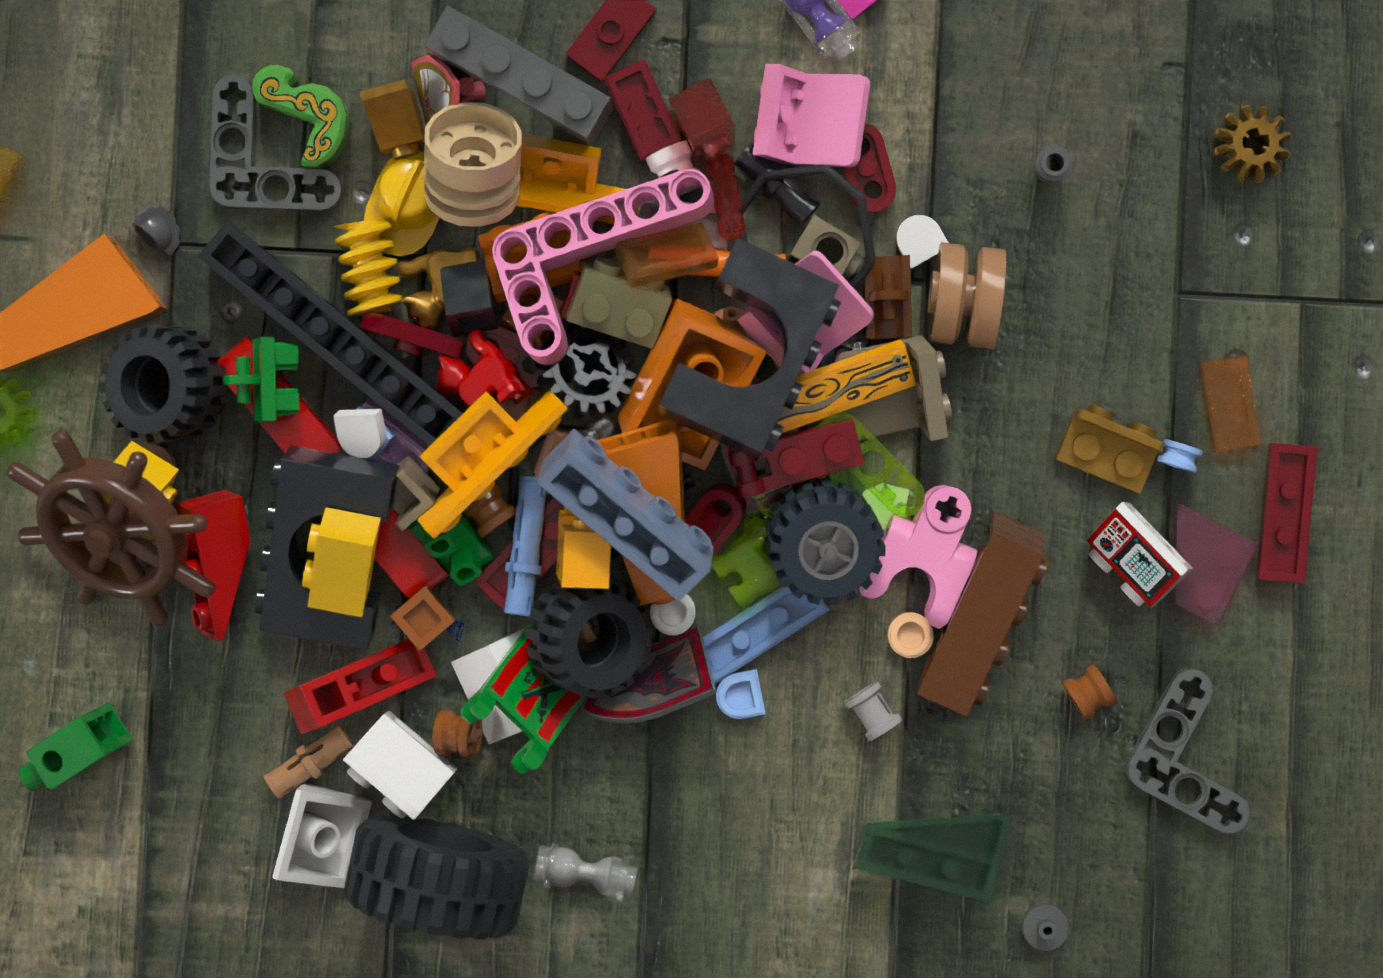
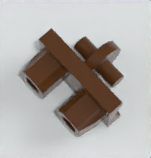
M910 255L875 256V264L864 279L865 302L874 311L872 321L865 326L866 340L912 338ZM866 256L863 257L864 263L867 260Z

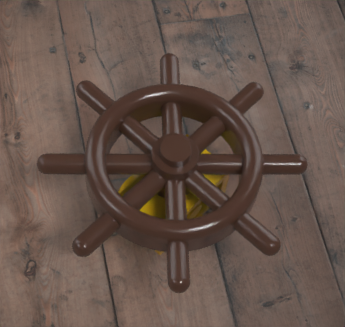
M59 430L53 434L52 443L64 465L49 480L21 463L15 462L8 466V477L38 496L36 502L38 526L22 528L18 533L19 542L23 545L46 544L55 559L71 575L81 581L76 594L77 600L81 604H90L94 600L97 591L121 599H139L152 624L162 626L168 620V613L157 594L163 591L173 579L202 597H210L214 594L216 589L214 582L185 564L188 554L186 534L205 531L208 526V520L202 514L178 515L171 503L177 494V490L172 488L179 469L133 441L128 444L114 462L99 458H82L70 434L65 430ZM78 489L85 503L67 491ZM68 515L80 521L81 523L72 524ZM145 539H148L151 542L154 539L156 546L146 541ZM116 557L119 564L110 561V558ZM138 558L142 559L143 561L147 562L153 567L143 569Z

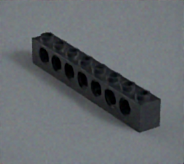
M226 221L197 256L429 446L464 413L458 406L440 394L431 384L366 331L361 329L355 322L236 225Z

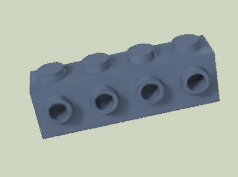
M573 429L543 460L537 483L677 601H680L710 572L714 547L706 533L697 526L692 525L689 527L677 516L674 507L661 496L654 497L642 487L638 476L625 466L619 467L606 456L604 448L594 438L590 436L583 437Z

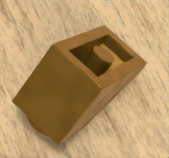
M403 79L361 91L362 102L380 151L385 156L393 154L394 160L419 154V146L424 145L425 128L414 90L406 80Z

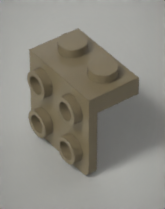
M922 335L902 339L916 382L915 386L843 411L844 420L848 418L854 420L859 440L920 427L930 441L948 438L946 421L952 420V410L947 394H942L940 379L946 377L944 358L941 351H935ZM888 343L842 352L836 356L835 362Z

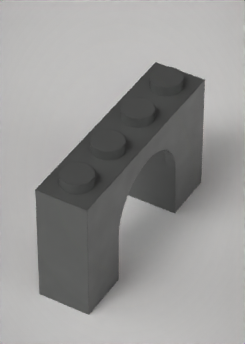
M448 5L445 7L424 45L431 56L439 58L454 73L463 78H469L473 82L476 79L481 80L504 92L547 119L553 129L582 145L595 146L614 112L609 96Z

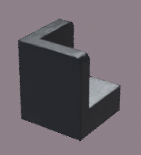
M485 259L442 267L440 269L445 312L453 337L468 335L475 329H479L482 332L499 329L494 294Z

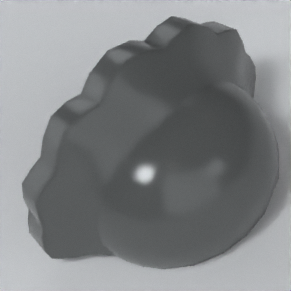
M147 205L136 213L132 227L138 236L153 249L167 256L173 255L175 249L180 244V227L176 224L175 215L166 211L161 205Z

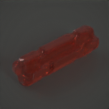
M728 153L713 154L707 162L709 178L714 180V182L710 183L714 194L715 214L718 218H721V220L717 221L719 235L724 240H736L742 237L746 226L743 214L738 212L742 210L737 177L731 174L735 172L734 161Z

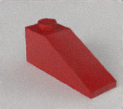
M407 639L285 691L283 694L299 732L303 734L432 679L437 675L425 648L419 651L412 641Z

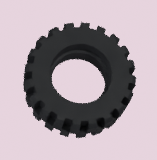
M382 815L380 818L373 816L365 819L356 829L344 892L351 906L359 908L362 913L368 916H375L378 920L388 924L393 923L409 930L415 929L424 931L427 934L447 935L452 938L464 939L468 937L475 940H485L487 937L496 939L501 938L503 935L506 936L516 927L530 864L525 851L518 848L516 844L506 842L501 837L489 835L477 829H469L458 824L443 823L426 818H415L413 820L410 816H405L403 819L391 815Z

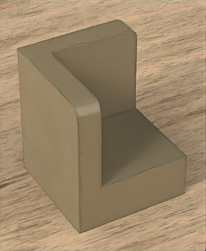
M410 455L398 464L399 469L396 474L398 478L393 509L399 515L395 525L401 531L435 503L440 490V486Z

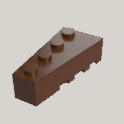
M993 511L987 525L990 526L989 540L986 546L981 545L977 547V556L968 577L970 579L967 587L964 586L950 617L949 625L942 627L918 680L917 695L966 717L973 704L982 705L991 681L985 678L992 664L996 666L1001 665L1010 645V641L1004 638L1011 624L1019 626L1029 605V601L1024 599L1025 594L1031 583L1036 586L1040 584L1049 563L1048 560L1043 558L1044 532L996 511Z

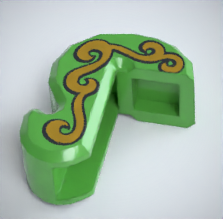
M270 65L262 68L255 75L252 83L253 93L257 102L261 103L263 107L315 125L301 160V166L310 169H323L334 163L342 154L349 137L351 119L345 102L326 86L312 83L294 88V84L298 82L299 77L290 68L280 65Z

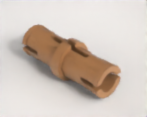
M338 724L333 730L308 747L303 744L297 748L296 755L271 772L266 773L264 779L275 796L280 800L311 777L317 779L322 776L324 768L351 751L355 745L344 728Z

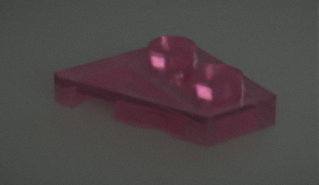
M1177 504L1174 518H1176V546H1174V549L1191 565L1193 570L1174 587L1173 603L1217 625L1258 543L1182 504Z

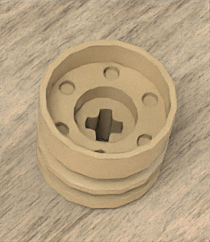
M463 102L456 106H447L432 116L425 127L424 199L432 212L444 221L459 226L473 227L497 223L512 213L519 202L522 131L515 118L501 108L475 102Z

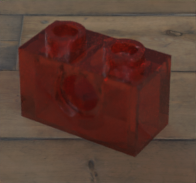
M710 77L668 98L670 111L685 140H687L694 158L704 154L706 159L709 160L731 148L730 140L735 138V125Z

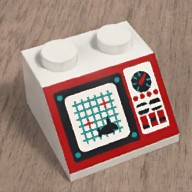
M1122 502L1086 540L1094 548L1088 555L1103 571L1108 573L1111 569H1114L1126 581L1120 588L1137 606H1141L1146 602L1150 607H1154L1193 570L1191 565L1127 502Z

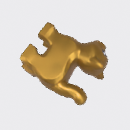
M466 248L460 251L440 249L415 258L411 262H400L397 264L396 270L398 274L404 277H413L422 272H427L432 285L431 292L420 291L401 299V303L406 306L411 320L426 329H433L437 326L439 319L446 313L440 269L442 267L481 260L477 248Z

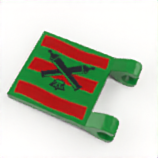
M526 628L481 688L460 710V715L469 724H473L477 719L483 720L487 718L496 705L530 738L511 760L512 766L520 774H525L528 770L533 771L540 767L550 746L587 697L586 695L584 697L551 684L544 679L545 675L535 670L533 663L536 659L529 657L526 649L527 646L532 644V640L525 637Z

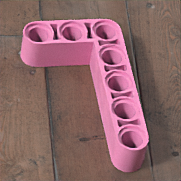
M682 170L508 229L498 235L492 247L493 257L520 342L533 360L544 365L554 364L562 359L568 347L566 333L546 271L704 218L710 213L714 205V194L706 176L697 170ZM689 186H698L704 190L701 199L694 204H686L680 201L681 193ZM645 201H655L659 204V210L655 216L649 219H642L636 216L640 204ZM608 215L615 218V224L611 231L605 234H598L593 231L594 222L599 217ZM560 230L571 232V239L567 246L560 249L550 247V238L554 233ZM515 245L527 247L526 257L521 262L516 264L506 262V255L510 248ZM535 287L541 290L540 300L531 307L520 305V296L526 289ZM545 330L555 333V340L550 348L541 351L534 349L533 341L538 333Z

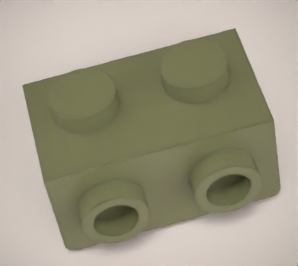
M596 257L595 261L583 259L580 265L581 275L566 313V321L653 349L672 301L669 286L664 284V279L645 271H640L638 275L623 271L620 264L604 257Z

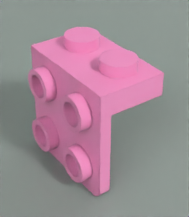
M765 64L763 82L760 88L761 98L757 126L754 131L752 155L784 165L814 166L823 164L830 167H855L860 160L870 90L869 79L859 74H807L781 64Z
M819 251L810 252L795 263V265L838 284L839 287L834 298L841 301V305L831 326L828 327L821 324L815 340L823 344L811 369L802 365L798 375L815 370L824 355L870 324L874 317L873 309ZM747 304L737 321L750 339L766 349L767 354L774 360L776 367L779 369L784 352L781 334L770 317Z

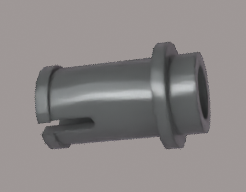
M1051 145L1045 147L1036 158L1034 169L1036 176L1048 183L1063 180L1072 169L1071 155L1061 146ZM1050 157V159L1057 163V172L1047 168V158Z

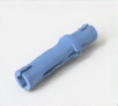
M519 476V494L515 514L513 545L510 562H506L505 572L509 573L507 597L503 612L505 614L529 616L534 608L537 576L542 574V566H539V552L547 491L537 483L538 477Z

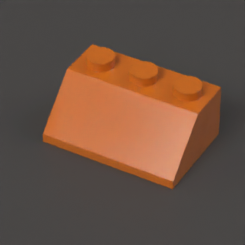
M676 299L658 335L654 348L651 349L631 388L630 395L626 398L617 416L622 433L670 420L658 414L657 410L678 363L726 385L749 387L767 353L766 349L717 315ZM681 424L683 462L706 470L720 442Z

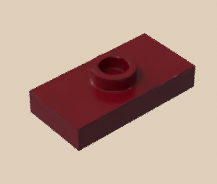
M605 0L565 53L566 56L603 83L604 77L610 74L656 13L657 8L646 0Z
M645 59L604 77L607 88L641 162L646 161V158L653 153L682 141Z
M373 312L364 313L360 325L361 329L395 339L394 349L420 356L421 349L423 348L458 358L463 344L460 342V339Z

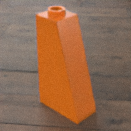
M103 234L0 313V369L12 372L161 315L168 308L115 238Z
M670 419L596 440L604 448L606 456L619 467L625 466L632 470L640 479L643 488L654 497L661 496L674 507L677 516L685 522L682 432L680 423ZM622 554L636 595L641 600L640 606L652 602L656 605H663L675 600L673 596Z

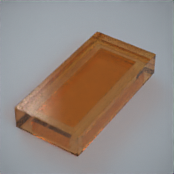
M702 222L619 241L615 249V253L631 288L717 268L719 260Z
M1247 355L1199 363L1213 451L1221 452L1261 445Z

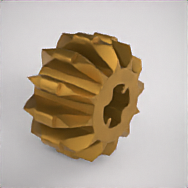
M1244 105L1240 108V119L1232 113H1228L1223 118L1229 129L1218 128L1214 131V137L1226 142V144L1215 147L1213 155L1222 156L1227 154L1229 160L1224 162L1220 169L1225 173L1234 166H1237L1238 169L1235 176L1238 182H1243L1250 171L1254 182L1260 183L1264 181L1265 170L1272 175H1276L1281 171L1276 159L1287 160L1290 158L1291 152L1280 147L1279 144L1291 140L1292 135L1290 132L1277 133L1276 128L1284 122L1282 116L1274 118L1270 123L1266 121L1269 114V108L1266 106L1260 107L1254 118L1250 106ZM1247 133H1250L1252 140H1260L1262 147L1255 151L1257 155H1254L1252 148L1244 149L1243 141L1249 138Z

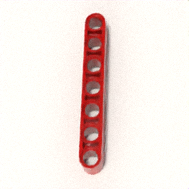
M248 335L218 360L219 366H225L227 375H236V357H250V375H253L252 339ZM275 371L276 389L294 388L280 371ZM228 385L237 396V385ZM250 385L251 403L243 404L253 415V385ZM300 394L299 413L276 417V421L259 422L284 453L287 452L290 445L346 455L336 436ZM392 509L386 523L380 522L374 559L410 599L424 586H428L432 591L450 573L436 558H433L428 553L422 542L411 532L409 526L401 531L395 525L399 515Z

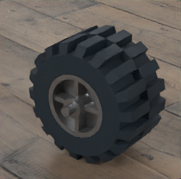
M820 479L819 487H813L811 481L801 483L803 491L795 494L791 488L785 492L784 496L787 501L783 505L776 501L771 509L774 518H767L765 530L768 537H764L773 570L776 572L778 580L784 588L789 586L791 594L799 599L805 594L809 603L819 605L821 597H825L829 605L839 604L838 596L846 594L848 600L857 597L855 592L857 587L861 585L867 590L873 582L869 576L871 572L879 575L883 565L879 560V556H885L886 546L882 540L885 537L883 528L865 497L858 491L853 493L849 485L839 482L838 486L835 487L830 479Z

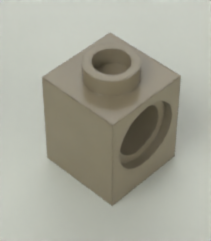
M813 215L792 250L790 258L798 262L810 252L816 251V247L821 242L826 240L834 241L842 250V258L833 266L844 278L850 280L863 259L861 255L856 253L861 242L818 216Z

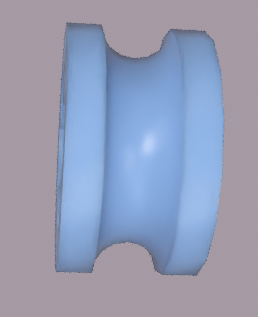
M1163 439L1165 453L1158 455L1157 461L1196 473L1198 467L1195 465V459L1202 457L1203 451L1179 442Z

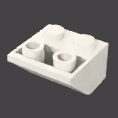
M389 710L380 717L343 759L350 766L347 773L351 778L366 789L372 784L386 796L382 802L391 812L402 819L408 815L413 820L423 811L458 769L443 755H437L429 743Z

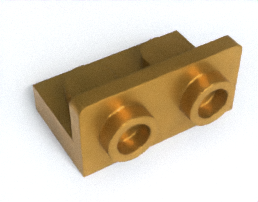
M1089 404L1087 411L1080 408L1075 409L1054 460L1141 494L1156 455L1162 451L1165 444L1154 439L1157 431L1134 421H1131L1129 428L1112 421L1115 415L1113 412L1093 404Z

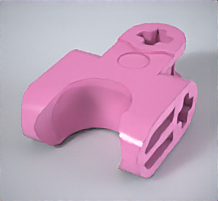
M934 486L927 490L921 498L912 521L893 513L886 525V528H889L888 531L883 530L885 537L882 540L886 546L885 556H879L883 566L879 575L870 573L869 576L873 583L867 590L860 585L861 595L869 599L878 598L885 593L892 578L898 572L908 567L920 568L927 575L930 583V594L924 609L925 618L928 620L929 625L937 629L945 626L954 611L977 556L976 549L959 542L971 514V504L966 494L958 488L951 486ZM950 496L949 505L955 508V512L952 516L944 515L942 520H939L941 512L935 509L936 503L938 501L946 502Z

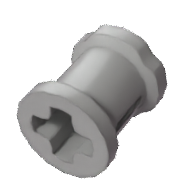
M878 681L861 689L844 702L848 709L853 708L867 730L865 736L868 741L881 736L903 720L899 713L893 714L880 694L881 685Z

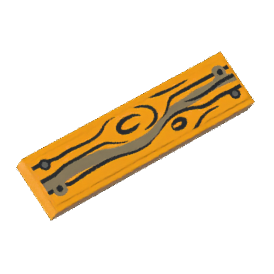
M900 339L798 375L795 381L803 384L801 392L792 410L783 407L776 423L784 426L782 431L784 433L915 386L916 382L905 344Z

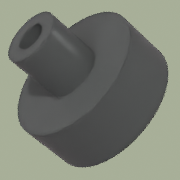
M1039 903L1033 905L1025 912L1022 918V933L1027 942L1038 950H1054L1060 947L1068 936V921L1062 911L1052 904ZM1049 926L1048 931H1043L1045 927Z

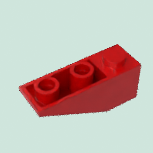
M228 490L174 503L178 515L202 514L208 520V526L205 531L186 534L188 554L185 564L209 578L215 584V592L210 597H202L192 591L195 604L191 606V616L196 629L216 641L224 640L251 540L242 496Z

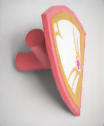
M425 55L410 63L427 124L434 114L447 106H456L459 103L484 99L486 96L485 86L482 81L473 82L466 77L458 80L451 69L437 57Z

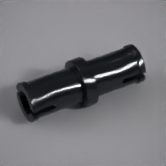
M754 143L750 144L734 163L737 168L739 167L754 182L764 172L782 170L773 161L752 155ZM792 178L766 181L762 186L764 190L762 195L767 200L773 198L800 225H803L821 205L818 200L816 201Z

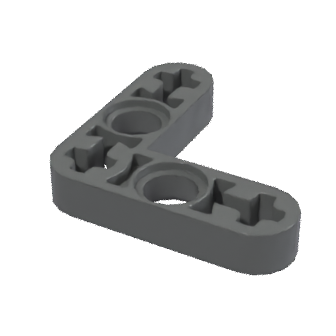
M228 75L220 79L214 86L212 95L209 187L214 200L222 206L232 209L325 212L336 208L343 199L344 189L340 179L332 172L324 169L255 167L257 100L253 93L252 84L242 76ZM233 85H238L239 90L247 95L246 100H240L237 104V115L240 118L247 116L246 124L233 120L221 122L222 115L232 116L231 103L224 100L223 96L224 93L232 91ZM232 129L242 131L246 140L243 150L234 155L225 153L221 147L222 136L225 132ZM230 175H235V180L241 184L253 185L251 175H258L255 184L258 200L256 202L250 201L253 193L249 191H237L234 194V199L229 200L228 194L220 190L221 183H228ZM275 176L284 177L289 183L288 195L285 199L278 202L270 201L265 195L264 190L267 181ZM304 176L301 184L308 187H316L319 185L321 178H326V184L334 187V193L326 195L324 203H319L318 197L314 194L301 193L303 203H295L299 192L296 177Z
M1184 668L1177 671L1166 686L1127 759L1125 766L1126 774L1129 780L1138 788L1220 832L1226 834L1236 833L1246 826L1250 817V810L1246 800L1235 792L1177 762L1213 693L1212 683L1206 674L1193 668ZM1195 676L1199 679L1196 686L1202 692L1198 698L1195 696L1188 698L1184 708L1193 710L1188 719L1180 711L1167 708V705L1171 699L1176 704H1180L1184 696V691L1179 688L1182 680L1190 682ZM1166 716L1176 717L1181 724L1179 737L1171 742L1162 741L1158 737L1156 730L1158 722ZM1151 757H1154L1153 766L1169 775L1171 766L1177 768L1167 780L1165 793L1158 791L1164 784L1160 780L1152 776H1147L1144 781L1139 780L1141 772L1136 768L1139 760L1148 762ZM1184 778H1193L1200 786L1199 796L1191 803H1182L1175 795L1176 785ZM1211 788L1217 790L1211 797L1215 801L1226 806L1231 800L1235 801L1233 809L1239 813L1235 821L1227 819L1224 824L1219 823L1222 815L1208 806L1205 808L1204 815L1198 813L1208 801Z

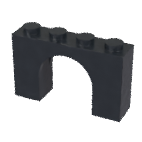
M737 238L717 280L715 289L757 308L772 319L783 341L782 364L773 376L760 384L749 387H734L678 363L658 406L657 413L757 460L764 449L773 452L784 426L776 423L783 407L790 410L793 409L803 387V384L795 381L801 367L804 365L811 369L823 344L815 340L821 324L828 327L831 326L841 305V301L834 298L839 285Z
M290 445L282 459L276 458L272 471L271 485L278 487L276 502H270L266 516V529L272 530L271 545H264L260 562V571L267 572L265 587H259L255 601V613L261 614L260 631L368 650L376 631L381 592L369 590L362 617L307 607L310 588L302 587L306 564L298 550L297 533L298 528L305 521L324 514L326 507L381 518L380 522L386 523L394 506L398 464Z

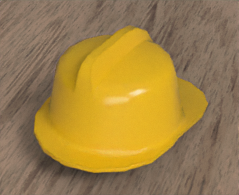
M424 151L404 159L394 160V158H391L382 169L367 203L364 221L381 220L392 224L390 229L380 234V238L393 240L395 243L393 247L384 251L385 254L399 257L414 254L427 244L440 219L439 216L430 210L424 199Z

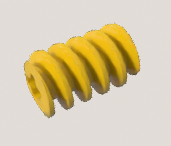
M367 220L333 226L338 229L347 230V233L336 238V245L350 248V251L338 257V263L353 267V269L341 275V281L355 284L353 289L343 294L344 299L358 303V306L346 312L347 317L363 316L367 312L379 314L393 311L391 306L400 302L403 295L391 293L388 288L399 283L400 277L388 275L385 270L396 265L397 259L383 256V252L393 247L395 243L393 240L380 238V234L390 229L392 224L381 220Z

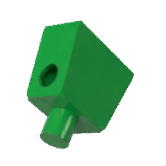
M108 702L79 716L27 751L30 762L19 768V777L30 791H35L43 785L53 790L133 741V738L111 703Z

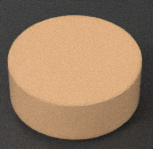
M905 612L896 616L891 621L888 627L887 638L891 648L897 654L905 658H916L922 656L930 649L934 633L932 626L928 624V620L924 616L915 612Z

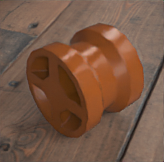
M498 483L494 484L492 490L485 497L474 500L462 512L465 517L472 518L477 524L476 532L481 539L501 527L516 514L514 505L507 504L502 498L503 490Z
M1094 664L1085 668L1084 675L1077 679L1068 678L1062 682L1069 698L1084 721L1093 718L1095 710L1100 707H1111L1117 703L1110 687Z
M441 710L437 714L433 727L432 741L434 752L437 755L444 756L450 755L452 752H458L463 758H475L482 742V720L477 719L475 723L469 724L462 716H457L453 711Z

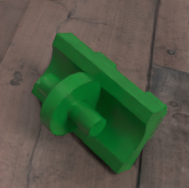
M275 337L252 339L253 375H250V357H236V375H223V385H237V403H251L250 385H253L254 422L276 421V417L299 413L298 388L276 389L275 371H295L298 369V346L275 342Z
M463 513L459 522L451 530L444 533L441 532L436 538H432L417 519L409 525L411 532L422 542L428 553L443 565L450 573V577L459 586H464L480 577L482 574L481 566L494 560L493 550L470 526L469 518L465 517Z

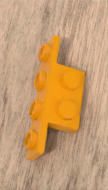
M522 133L519 202L517 206L558 213L626 189L597 183L602 148ZM606 215L597 219V221L615 224V218Z
M548 391L517 422L487 392L473 403L419 456L449 486L435 503L418 517L417 521L432 538H436L441 532L444 533L451 530L459 522L462 512L474 500L485 497L494 487L495 480L508 467L516 466L525 458L528 453V447L541 435L550 433L558 426L562 419L561 415L567 410L564 403L551 391Z

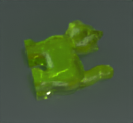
M757 512L749 514L744 519L745 529L743 535L735 540L723 554L713 556L711 566L721 579L735 571L741 576L742 584L734 585L728 588V590L742 607L755 601L757 596L769 593L782 585L778 580L776 572L773 570L768 555L763 551L765 548L764 537H768L765 524L767 518H774L772 515H762Z

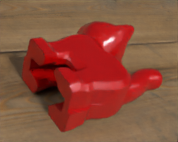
M479 329L471 331L469 339L472 347L483 356L477 361L471 371L469 366L460 358L454 359L445 355L439 356L441 366L437 370V390L445 397L451 395L458 396L461 402L468 408L485 392L495 401L498 400L500 404L510 399L515 404H519L532 392L525 381L519 378L512 361L505 357L493 343L487 341L483 332Z

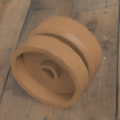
M940 243L935 271H932L928 296L927 311L930 313L928 341L930 343L952 345L959 336L963 317L966 318L965 335L969 347L992 350L995 348L1005 289V249L982 247L975 255L972 273L968 274V251L962 244Z

